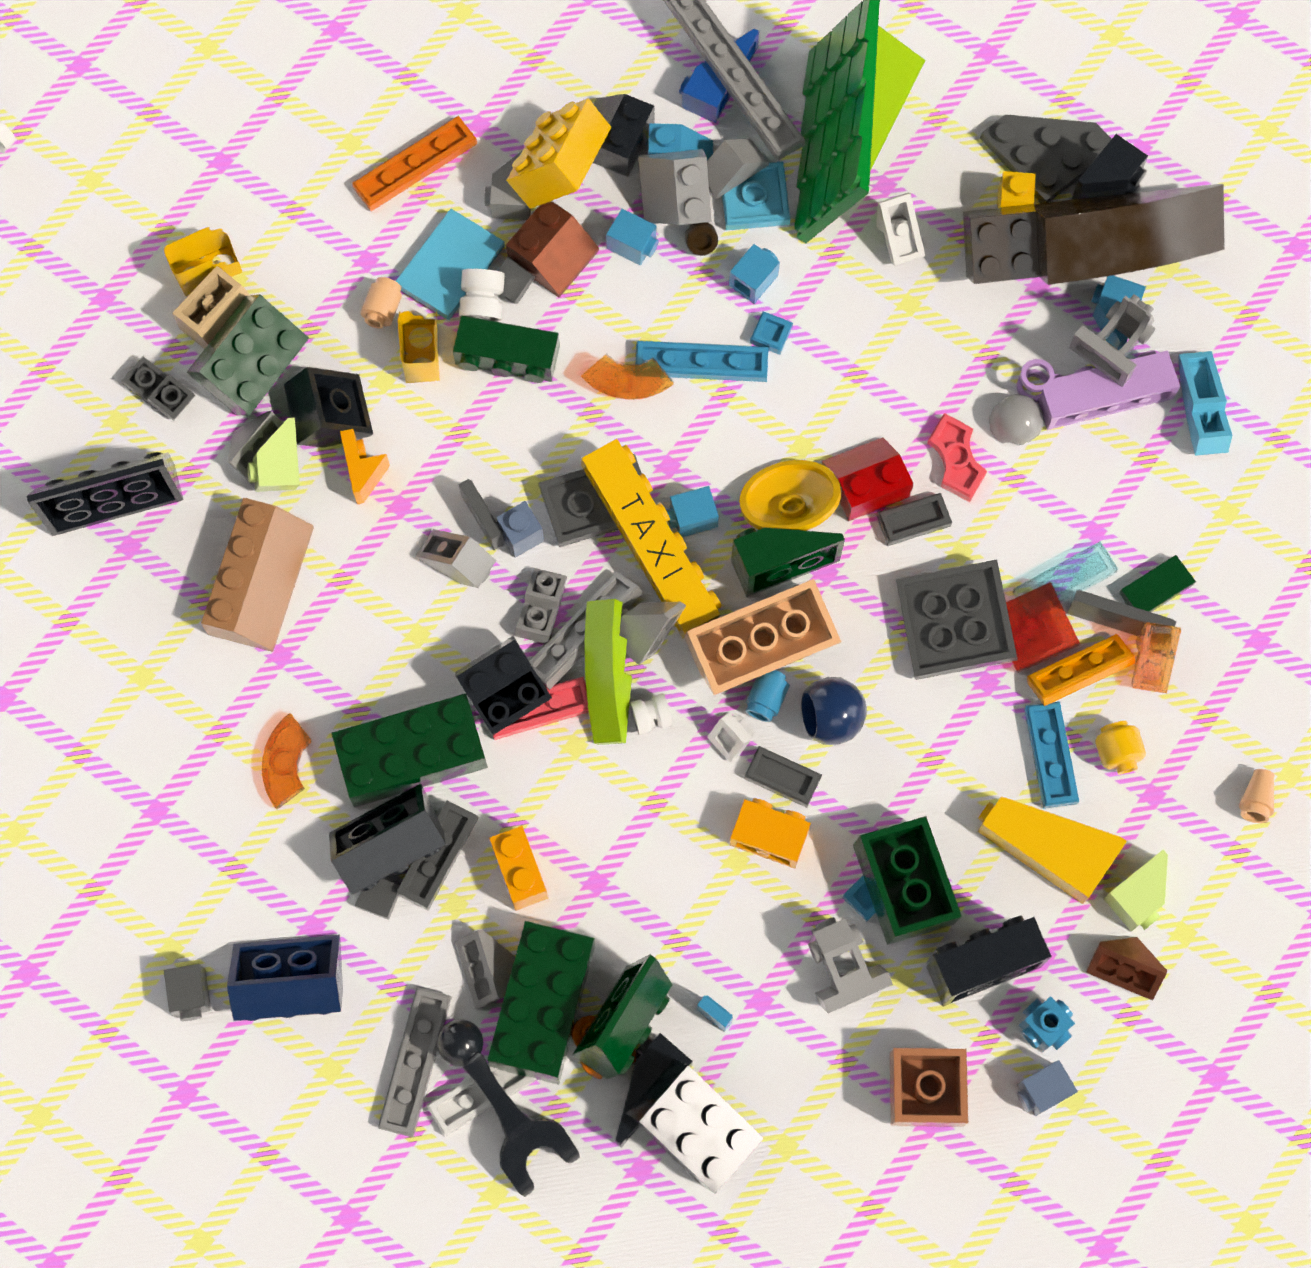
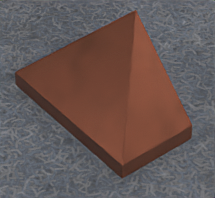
M1138 937L1100 942L1087 967L1086 973L1153 1001L1167 974V969Z

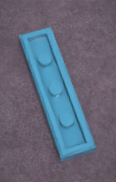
M637 341L635 376L767 382L769 347Z

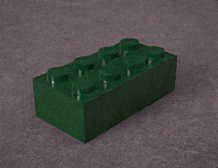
M466 693L331 733L348 796L354 807L402 794L420 783L425 787L488 768Z
M525 921L487 1059L489 1067L559 1085L572 1037L573 1026L576 1022L595 949V938Z

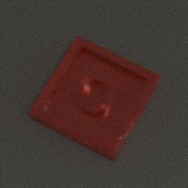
M1051 582L1006 602L1018 659L1012 661V664L1017 673L1080 645Z

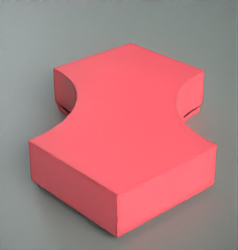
M944 413L927 442L928 445L937 451L943 461L944 477L940 487L971 502L987 473L986 469L974 459L970 449V438L974 428Z

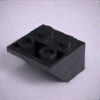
M514 636L455 672V677L492 735L552 699Z

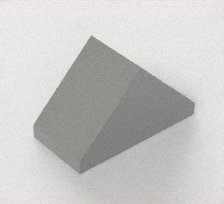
M750 138L724 140L707 161L710 192L718 199L767 167L769 161Z

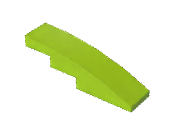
M617 599L587 601L585 678L593 741L597 745L626 743L632 676L624 673L627 639L619 636L623 602Z

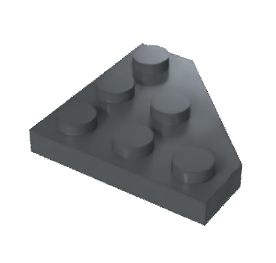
M1005 114L984 130L980 137L984 144L1011 172L1036 174L1034 196L1040 203L1050 202L1079 180L1112 139L1095 122Z

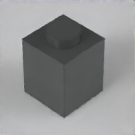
M194 964L164 970L170 1014L174 1017H180V1021H192L202 1018L203 1012L211 1011L206 969L202 965Z

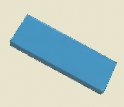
M1060 701L1046 706L1043 704L1026 706L1024 711L1043 809L1078 804L1080 801Z

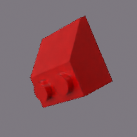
M883 437L822 461V465L832 470L840 483V504L848 522L907 499L911 495L914 483L902 457Z

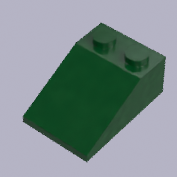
M750 528L739 533L736 539L733 540L731 563L746 597L839 562L845 538L842 533L762 528L756 531L755 528Z

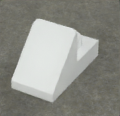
M908 192L878 202L876 226L878 230L884 232L891 264L896 266L924 257V247L911 193Z

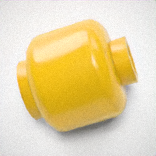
M1127 721L1114 722L1100 728L1101 733L1096 737L1095 744L1103 767L1110 770L1116 769L1118 775L1137 770V763L1146 756V750L1139 729L1134 725H1128Z

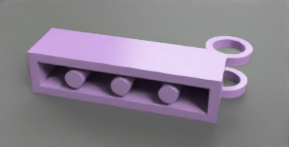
M1151 350L1140 354L1135 359H1131L1136 364L1131 378L1123 387L1097 368L1093 369L1092 366L1082 367L1076 370L1074 374L1061 376V374H1054L1052 366L1045 360L1032 359L1024 364L1016 384L1018 394L1033 398L1035 402H1038L1043 410L1046 428L1051 430L1174 399L1180 384L1168 350L1159 353ZM1033 366L1042 367L1047 371L1048 377L1040 370L1028 369ZM1027 377H1037L1042 380L1043 384L1034 385L1028 381ZM1023 386L1029 391L1042 393L1039 395H1030L1024 391Z

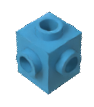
M1050 996L1042 1003L1037 998L1022 1011L1027 1018L1018 1025L1023 1030L1021 1034L1033 1048H1039L1042 1053L1051 1045L1058 1050L1072 1037L1068 1030L1076 1024L1071 1019L1073 1013L1060 999L1055 1001ZM1045 1016H1048L1056 1025L1054 1028H1049L1045 1025Z

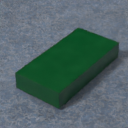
M1175 555L1122 588L1119 594L1127 605L1153 612L1192 587L1196 581L1178 556Z

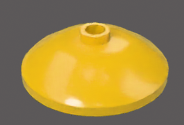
M789 460L770 465L753 475L744 485L739 502L744 519L758 530L762 528L808 531L823 523L834 513L841 499V489L834 472L828 467L808 460Z

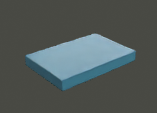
M450 209L396 282L401 285L402 292L434 312L437 311V314L445 319L450 320L460 307V298L466 295L461 290L462 270L488 269L505 247V242L455 210Z

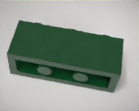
M461 315L453 348L455 365H459L462 369L468 371H477L478 369L492 371L493 374L501 377L521 376L534 383L552 382L560 348L559 333Z

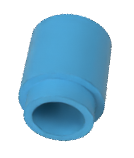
M774 670L756 678L746 700L748 706L745 712L760 721L771 722L773 716L778 715L790 687V684L785 681L786 676Z

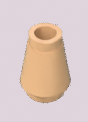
M1266 769L1254 770L1253 776L1239 803L1241 817L1253 823H1266L1269 821V817L1274 814L1275 775L1273 772Z

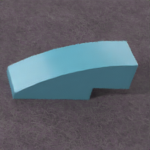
M1212 351L1179 354L1178 363L1182 396L1195 456L1228 453L1233 435L1225 412L1227 400Z

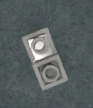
M534 568L525 593V603L515 628L516 637L544 644L550 640L567 581L566 575Z

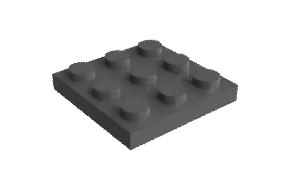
M997 559L896 579L915 680L1018 660Z

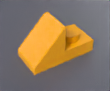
M354 429L340 431L353 494L357 505L362 504L390 466L387 454H381L367 458L363 439H356Z

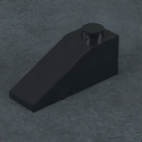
M661 1033L655 1039L649 1035L636 1050V1053L640 1056L635 1063L615 1140L616 1144L621 1148L640 1127L626 1114L674 1059L690 1067L693 1065V1061Z

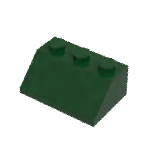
M649 954L625 967L572 1054L606 1079L619 1074L624 1075L634 1061V1057L631 1055L637 1044H643L652 1031V1027L649 1025L655 1014H661L670 1000L667 994L673 984L654 956Z

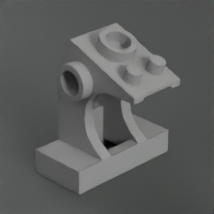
M1135 294L1131 298L1125 296L1121 303L1117 301L1108 311L1106 318L1110 321L1101 332L1096 335L1082 325L1074 334L1069 348L1123 387L1131 378L1136 364L1126 356L1138 342L1144 345L1156 329L1152 326L1154 318L1150 314L1154 308L1149 304H1145ZM1115 328L1129 338L1120 350L1105 341Z
M832 917L817 924L816 928L811 930L812 936L808 944L810 952L816 963L823 961L831 986L815 992L819 1005L828 1014L893 985L888 971L878 964L867 969L858 946L863 941L855 924L849 925L846 918L837 922L835 917ZM849 951L856 968L839 976L833 958Z

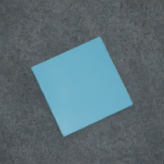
M783 162L769 163L767 167L722 195L726 231L790 225L791 219Z

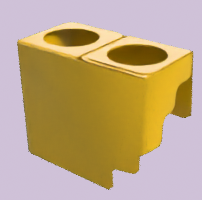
M206 227L170 243L164 248L166 259L185 297L190 295L216 266L231 277L242 273L228 234L223 232L221 228L210 230V227ZM220 254H227L233 258L234 263L226 265L225 262L213 264L212 260Z
M399 311L400 357L406 383L440 381L437 311L436 319H424L423 316L413 315L411 311H404L402 313ZM423 327L431 332L432 341L429 346L415 348L411 345L409 336L414 329ZM418 358H427L432 361L427 363H413Z

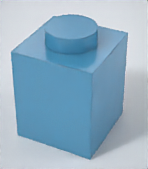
M621 209L606 234L608 250L640 266L646 256H653L659 240L656 239V225L624 209Z
M753 244L730 271L729 286L755 304L778 277L780 266L778 258L769 249H761L756 244Z
M709 486L670 496V509H666L670 517L668 524L670 529L676 528L682 538L718 528L719 515Z

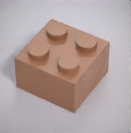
M892 1049L890 1052L891 1126L964 1127L968 1124L967 1049Z

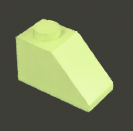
M287 418L255 454L253 462L248 463L249 483L255 484V492L296 490L300 485L295 418Z
M1164 850L1160 851L1104 898L1106 903L1131 932L1139 925L1146 930L1161 917L1156 911L1165 904L1168 854Z

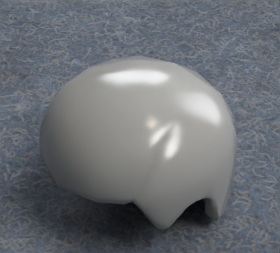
M1020 394L1011 395L993 407L989 417L990 431L1001 443L1011 442L1024 445L1026 442L1028 443L1039 436L1044 425L1043 410L1033 398Z

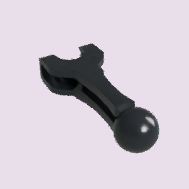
M465 1019L450 1021L444 1025L438 1034V1052L447 1063L454 1066H462L490 1101L505 1135L499 1153L500 1166L520 1195L526 1197L534 1190V1182L526 1169L527 1157L534 1149L542 1146L553 1148L567 1163H573L579 1159V1151L559 1122L549 1118H530L505 1093L491 1072L484 1055L481 1053L484 1042L480 1029L474 1023Z

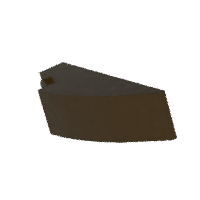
M1213 184L963 212L966 277L973 284L1040 277L1046 284L1051 285L1150 269L1225 250L1224 185Z

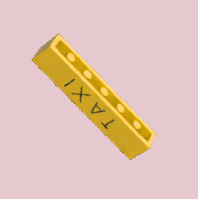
M616 438L582 457L581 467L661 602H682L686 605L675 623L676 629L682 639H684L687 631L718 619L720 616L718 609L722 607L714 591L710 590L707 592L701 582L704 579V575L695 560L690 562L684 553L687 546L678 531L673 533L668 526L667 521L670 520L666 509L661 502L655 504L650 495L653 489L649 480L643 473L638 475L632 465L636 460L627 445L621 446Z

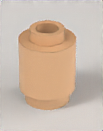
M378 277L376 282L371 284L360 312L366 324L377 329L392 324L402 298L400 293L402 287L399 283L390 278Z

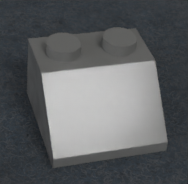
M703 149L638 156L644 220L673 225L712 222L707 158Z

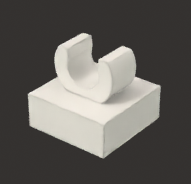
M730 712L718 721L707 736L729 762L742 753L755 733L753 729L747 732L740 724L743 719L741 715L733 717Z

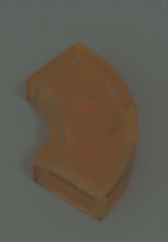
M606 353L581 374V377L596 390L620 399L651 397L665 391L674 384V381L653 357L640 364L628 365L614 360Z
M291 713L285 716L272 731L262 757L263 784L276 810L305 789L299 778V761L303 751L311 744L312 740Z

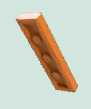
M458 115L352 182L353 189L372 212L477 145V138Z

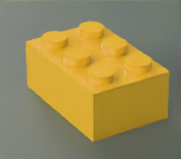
M589 98L577 103L574 101L569 102L562 109L552 113L551 111L543 113L536 120L535 124L537 126L532 135L525 140V147L522 153L512 163L513 169L506 181L530 209L574 193L580 188L611 129L609 123Z

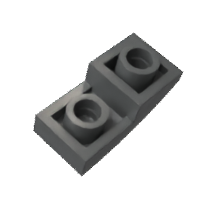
M144 356L121 380L122 384L173 421L195 397V394L170 374L166 375Z

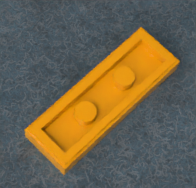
M1115 634L1028 675L1027 683L1041 703L1046 706L1135 664V655L1120 636Z

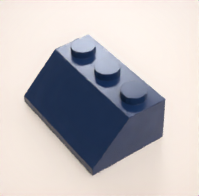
M340 935L233 944L227 982L233 1021H256L265 1018H291L299 1015H326L333 1012H341L343 978Z

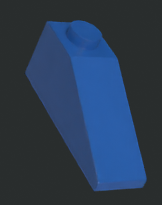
M752 29L735 41L749 62L758 49L759 31L756 29ZM706 61L695 68L691 77L686 76L679 90V94L682 95L683 109L714 123H717L731 97Z

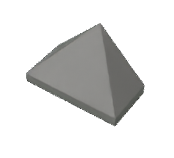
M267 411L233 432L227 462L248 482V463L253 462L255 454L283 424L272 411Z
M483 929L477 930L456 941V947L475 1009H481L503 998L515 956Z

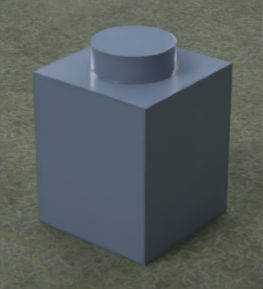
M526 501L496 517V521L503 532L504 540L515 558L544 542L543 528Z
M1060 1060L1017 1084L1020 1090L1017 1092L1020 1103L1027 1112L1032 1110L1035 1117L1078 1092Z

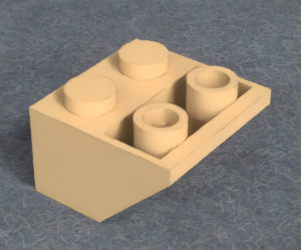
M216 266L172 314L179 329L205 349L243 299L250 294L240 283Z

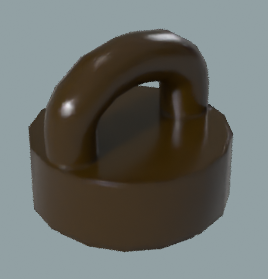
M709 222L695 223L690 225L685 231V241L690 252L695 255L704 256L716 249L718 235L714 226Z

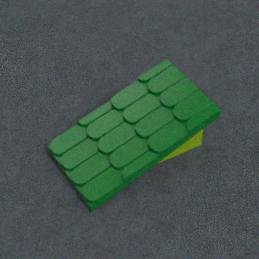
M880 0L861 1L808 54L802 92L806 100L800 132L805 139V146L802 147L796 188L800 190L794 224V229L798 232L797 238L804 243L809 242L869 193L870 171L926 61L878 25Z

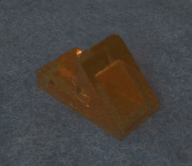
M1145 623L1136 639L1138 654L1131 681L1132 688L1167 693L1181 627Z

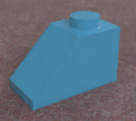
M649 123L648 155L698 149L704 150L707 161L713 155L714 141L682 124Z
M1114 275L1107 276L1104 285L1097 283L1091 302L1096 304L1093 317L1100 330L1102 331L1110 321L1106 318V315L1117 301L1121 303L1125 296L1131 298L1133 294L1142 300L1146 286ZM1115 328L1106 341L1120 350L1127 343L1128 337Z

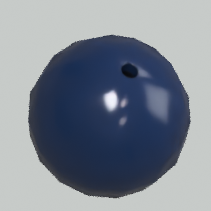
M826 677L811 683L802 694V718L805 729L813 740L823 745H839L852 740L862 730L867 716V706L863 694L853 683L841 677Z

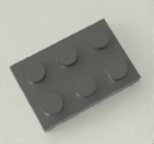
M633 454L636 462L632 465L634 466L638 475H641L642 473L636 455ZM583 469L539 482V488L559 548L618 530Z

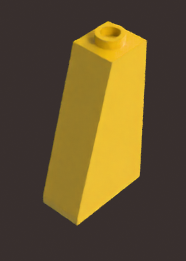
M1002 796L996 805L989 801L977 818L983 822L977 832L1082 904L1090 897L1127 842L1120 836Z

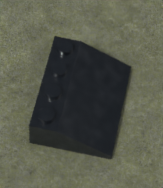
M168 452L150 453L144 456L143 459L134 462H117L111 468L101 471H84L78 477L68 480H51L45 486L34 489L26 496L27 502L52 536L184 500L175 464Z

